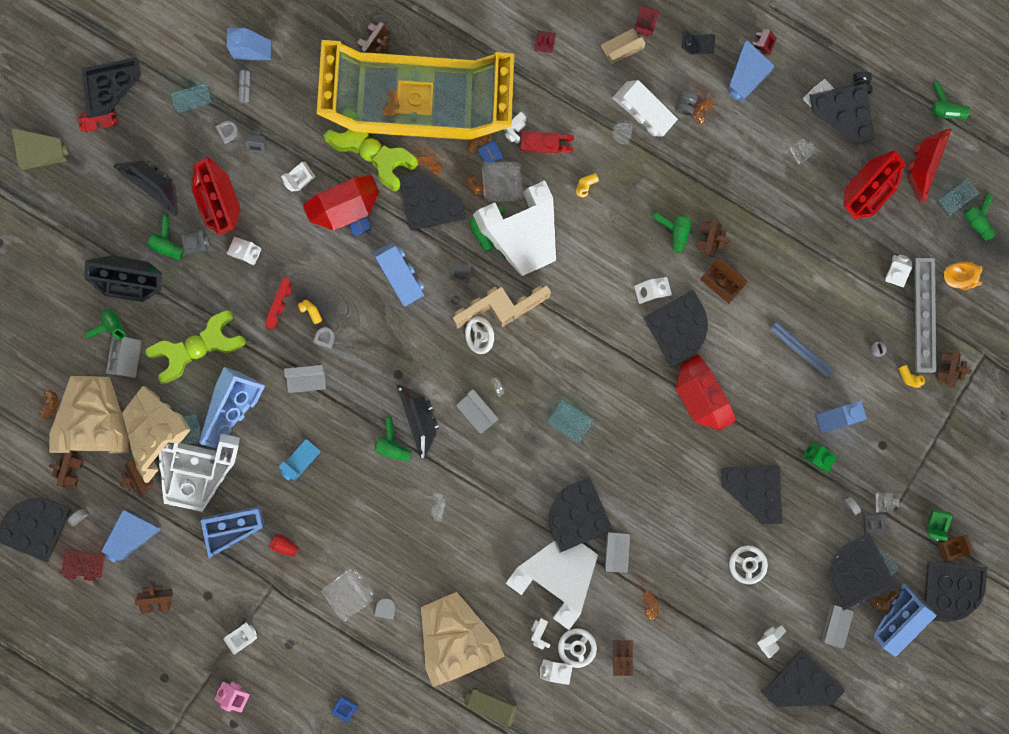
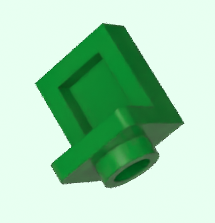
M813 442L809 444L802 456V459L811 462L826 473L829 472L837 458L836 455L825 447Z
M932 509L926 527L928 537L935 541H947V531L953 517L951 512Z

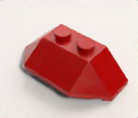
M950 128L923 139L920 143L916 144L913 150L915 157L913 161L909 162L906 171L909 172L907 179L918 202L923 203L928 197L952 131Z
M895 150L870 160L845 187L843 206L852 218L859 219L874 216L898 189L905 162Z
M206 157L193 165L192 192L204 225L215 231L216 234L223 235L235 228L241 209L228 174L210 157Z
M372 174L356 177L316 194L302 206L310 223L335 231L369 216L379 190Z
M698 354L682 363L675 390L693 422L716 430H721L736 422L728 399L711 369Z

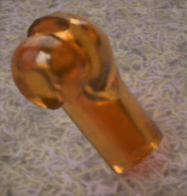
M395 90L387 92L390 103L382 108V113L386 117L394 116L400 107Z
M711 98L695 106L693 119L696 124L704 123L705 111L714 107Z
M491 134L471 139L466 151L475 154L478 146L491 142Z
M418 155V165H427L433 174L441 173L443 169L442 164L435 156Z
M474 176L466 178L467 183L465 185L469 190L476 194H492V185H479L476 183L477 179Z
M47 390L44 393L46 406L39 412L45 420L58 408V397L52 390Z
M649 590L643 594V597L650 610L645 612V615L651 621L659 616V606L653 593Z
M892 591L887 598H875L872 601V606L878 611L890 610L894 606L892 602L894 599H898L899 594Z

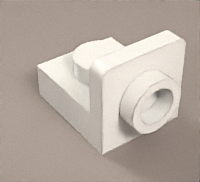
M522 112L512 119L511 127L504 129L506 132L504 134L510 142L514 141L516 144L520 142V137L515 131L519 132L526 125L524 123L526 116Z

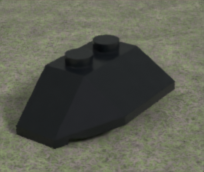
M140 160L117 163L113 166L119 173L177 216L176 187L171 183L173 179L167 174H159L157 172L158 168L150 161L148 164Z
M110 255L86 260L84 279L90 282L104 296L144 302L161 291L162 272L147 261Z
M397 385L421 460L425 459L437 436L436 430L439 429L436 418L432 419L430 414L433 411L430 400L426 401L423 395L402 385Z

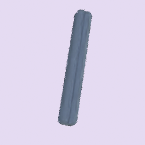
M776 322L773 324L770 330L822 375L829 377L834 370L780 323Z

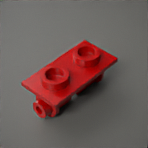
M116 109L111 110L107 115L89 118L87 112H84L76 120L77 122H82L79 124L80 131L85 132L98 130L97 122H100L102 129L118 124L117 116L113 117Z

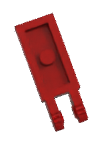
M522 131L520 151L556 154L558 152L573 153V147L559 146V141L571 142L574 141V136L567 134L559 135V133Z
M284 277L266 318L267 321H265L267 329H274L279 322L277 314H282L286 304L283 302L285 295L289 296L293 288L290 285V279Z

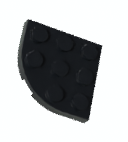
M694 290L643 317L671 368L694 355L702 346L707 335V315Z
M590 477L564 488L555 497L549 511V528L559 553L613 530Z
M32 498L24 500L13 506L4 516L0 524V543L49 562L71 508L49 499Z
M870 533L844 545L833 559L830 569V583L843 611L896 586Z
M927 561L924 601L937 615L932 621H959L977 609L985 594L987 567Z

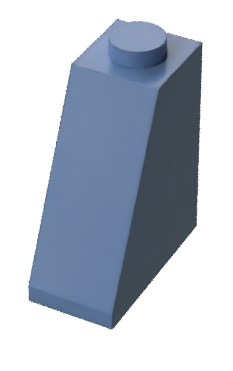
M227 28V48L233 59L271 60V40L247 28Z
M748 41L742 47L728 87L729 95L734 100H739L740 102L775 67Z
M861 401L816 415L821 433L867 420Z
M123 510L101 552L106 554L105 558L110 561H122L157 534L161 527L128 510Z

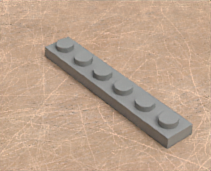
M915 258V373H935V258Z

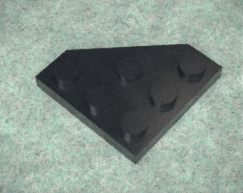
M137 57L82 69L86 109L89 118L109 114L141 77L140 64Z
M864 82L809 94L811 109L814 115L855 143L874 139L867 83Z
M418 171L398 175L410 231L466 219L462 199Z
M780 466L721 468L722 488L732 495L739 504L749 511L761 524H782Z
M800 650L762 693L776 707L833 705L845 690L805 652Z

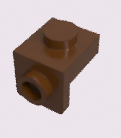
M967 535L954 537L938 543L944 562L973 553Z

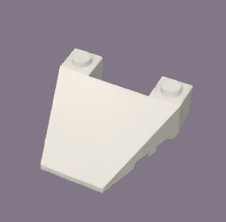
M545 181L533 185L523 192L529 206L527 210L503 220L496 203H492L473 214L481 233L491 240L494 247L504 254L507 261L521 276L556 261L553 196Z
M221 434L217 451L183 443L168 442L159 453L164 504L202 512L230 468L234 465L240 438Z
M553 541L518 566L506 584L521 595L532 580L542 585L563 601V604L552 618L570 630L581 614L598 554L583 543L559 553L555 541Z

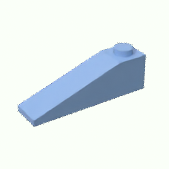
M224 367L215 385L199 443L217 449L220 435H229L231 433V428L238 420L241 421L245 417L243 414L249 407L253 408L257 403L265 385L239 371Z

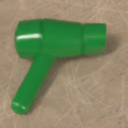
M935 81L933 87L940 101H934L931 108L932 115L939 118L967 119L970 114V106L949 102L940 82Z
M991 193L986 194L980 209L977 206H973L964 213L967 222L981 234L985 241H988L997 234L986 218L993 199Z
M504 206L498 207V210L501 215L505 211ZM475 218L470 219V228L485 253L493 250V243L487 236L481 233Z
M653 213L655 220L673 231L672 251L683 253L690 232L691 219L680 215L676 216L673 223L660 213Z
M165 214L162 216L161 235L156 233L150 235L147 247L157 253L180 261L184 250L168 240L169 216Z
M112 309L102 311L100 314L102 324L86 331L84 334L86 338H91L108 330L119 340L124 339L126 336L119 316Z
M388 416L385 418L386 438L380 437L375 443L374 450L382 456L408 462L412 451L394 442L393 420Z

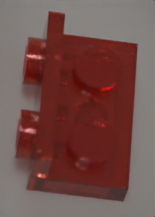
M65 550L63 566L59 573L65 574L64 578L76 579L78 575L84 576V580L95 581L96 578H102L105 554Z

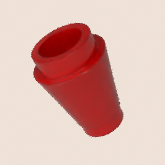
M277 533L274 534L268 546L272 548V551L292 557L295 556L299 546L284 535Z

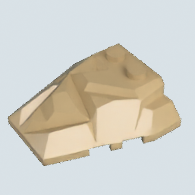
M70 376L49 433V453H69L70 451L129 453V438L110 377Z
M142 386L124 409L122 415L136 469L143 481L148 483L159 470L154 462L158 454L168 442L180 443L188 434L190 428L180 413L173 412L170 409V405L162 403L160 397L146 386Z
M457 592L421 607L425 669L433 687L449 682L504 657L497 637Z

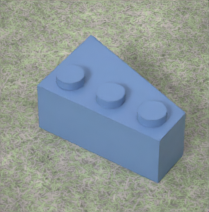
M390 242L372 253L404 307L424 296L422 292L424 287L419 279L415 280L412 274L415 271L410 263H405L403 259L405 254L400 246L396 247L393 242Z
M261 506L203 517L201 525L208 558L263 528L264 519Z
M905 583L901 587L903 590L898 599H894L892 602L894 606L888 616H884L873 635L879 644L895 657L937 616L918 593Z

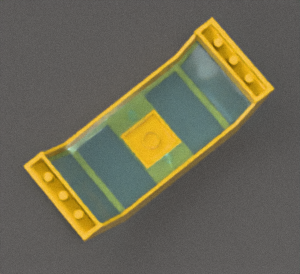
M322 40L317 114L354 132L465 140L484 136L511 127L514 53L495 52L493 55L477 60L362 53L341 44V41Z

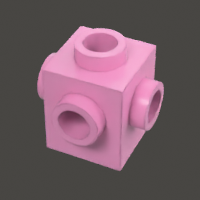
M232 681L231 684L222 682L214 700L221 704L220 707L226 711L242 712L250 694L242 690V685Z

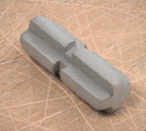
M241 70L239 72L240 87L238 100L240 103H248L250 72Z

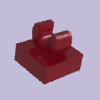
M764 29L762 33H756V36L760 38L759 42L753 41L752 44L755 48L760 49L763 54L770 55L777 38L771 30Z
M537 30L534 50L553 53L556 33Z

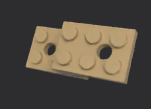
M540 285L532 291L531 296L528 298L523 296L518 299L514 306L502 287L499 289L494 287L487 292V296L483 299L479 297L470 303L471 306L466 310L463 307L456 311L453 322L458 329L468 323L471 318L479 316L490 309L501 327H504L548 299L551 291L547 285L545 287Z

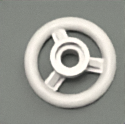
M481 316L471 318L465 328L466 342L475 353H487L494 343V331L489 321ZM476 322H481L484 324V327H480ZM471 328H472L473 331L475 332V333H474V336H475V341H474V343H473L472 338H471ZM488 341L484 348H479L482 342Z
M747 545L733 552L729 561V568L732 576L737 581L743 584H754L765 576L768 562L765 554L759 548ZM751 551L758 555L754 558L747 557L745 559L739 557L741 553ZM735 561L742 564V568L746 572V578L737 573ZM748 561L752 563V567L750 569L746 567V563ZM761 561L762 568L760 573L752 578V573L757 570L758 562Z
M578 628L571 629L560 638L558 652L564 663L580 668L592 662L597 652V645L594 637L588 631ZM572 635H583L580 641H574L572 644L565 643ZM589 640L591 652L585 659L583 656L586 651L584 644ZM575 645L581 646L579 652L574 651ZM564 649L570 650L574 656L578 657L579 662L570 660L565 655Z

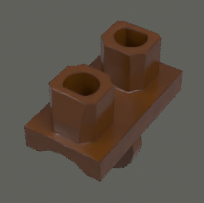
M381 22L379 24L370 23L367 28L370 37L368 40L363 37L360 38L357 46L363 53L379 54L382 49L388 51L390 47L386 43L390 39L388 37L390 31Z
M712 219V222H702L701 232L709 235L707 240L699 239L696 248L706 253L709 257L715 256L716 247L722 250L723 244H729L730 239L725 237L726 231L721 230L722 224L718 223V220Z
M954 350L953 353H942L941 364L950 365L949 372L939 370L937 380L947 384L948 387H955L957 373H959L958 380L964 381L965 374H971L972 370L966 368L967 361H962L961 367H959L960 351Z
M65 453L64 459L57 458L56 464H50L49 467L54 469L52 476L58 477L56 486L76 487L79 477L70 475L72 467L81 469L84 460L77 457L74 453Z
M130 460L125 465L127 472L121 474L124 481L119 484L121 487L127 486L129 492L136 488L139 496H142L155 483L153 479L145 483L136 469L135 461Z
M149 581V587H143V593H138L137 599H135V606H139L142 614L152 612V604L158 603L160 611H169L173 590H163L162 585L156 586L154 581Z
M613 640V676H633V640Z

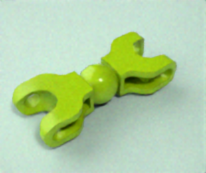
M344 109L341 115L355 121H362L359 115L349 109ZM348 129L345 133L340 134L327 130L323 135L324 140L338 152L353 151L356 154L359 153L364 160L372 162V165L378 170L380 182L392 191H397L400 188V181L392 173L393 169L403 166L413 170L418 165L417 159L404 148L389 149L386 146L382 147L377 139L369 138L368 133L354 132Z
M226 310L212 316L207 323V328L200 333L201 336H190L184 344L183 342L173 344L169 341H160L146 349L145 354L149 358L154 359L164 356L169 359L170 364L168 368L158 376L160 384H166L180 378L186 364L191 362V359L202 358L207 351L210 353L217 350L229 354L246 344V340L242 336L227 338L222 334L223 326L233 319L231 311Z

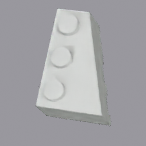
M639 80L627 81L612 97L639 123L643 124L653 136H664L678 120Z

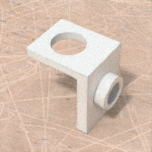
M667 277L650 279L634 286L639 304L655 298L672 295ZM642 287H645L647 290L645 298L641 295Z

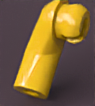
M596 173L579 180L576 188V193L579 197H586L589 186L599 181Z
M303 300V302L298 303L300 311L305 312L307 310L314 324L322 321L317 307L310 301Z
M907 365L898 368L906 385L915 388L924 385L925 378L921 375L911 374Z

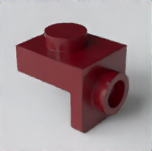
M641 5L634 29L638 31L637 34L642 36L653 34L659 10Z

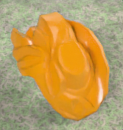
M972 262L951 264L944 271V279L948 285L954 288H961L962 290L975 288L982 284L979 281L982 266H977Z

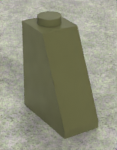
M11 129L17 163L21 169L26 170L68 161V145L61 139L20 129Z
M473 688L472 692L468 691L464 701L468 703L466 708L510 727L518 708L517 704L476 688Z

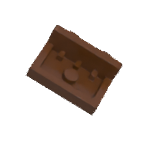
M721 257L700 278L702 282L728 304L748 283L743 275L733 269Z

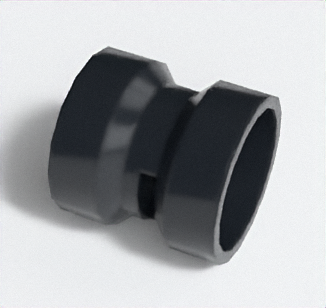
M858 72L853 74L855 84L867 83L868 94H871L873 92V86L870 84L872 73Z

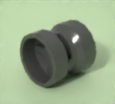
M681 91L678 97L679 103L676 104L675 111L682 115L693 116V106L697 102L698 96L690 92Z

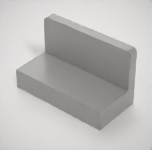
M112 336L106 374L135 378L142 341L128 337L119 340Z
M323 365L284 369L288 393L326 389Z
M471 390L457 404V408L480 434L498 420L497 416L474 390Z
M607 532L604 571L628 572L629 534Z
M831 605L821 642L844 648L854 612L848 609L843 611L842 607Z

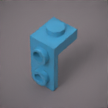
M306 439L286 462L283 461L280 464L279 468L282 470L280 474L287 480L292 478L296 481L318 456L320 450Z

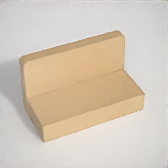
M631 29L603 43L601 48L610 65H613L644 49L645 41L642 37H638L634 29Z

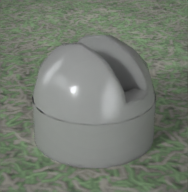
M880 341L873 343L870 347V352L875 357H881L887 351L886 345ZM877 344H880L882 353L879 352Z

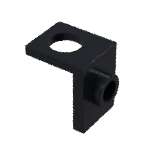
M683 30L681 48L690 55L714 53V34L692 35L687 30Z

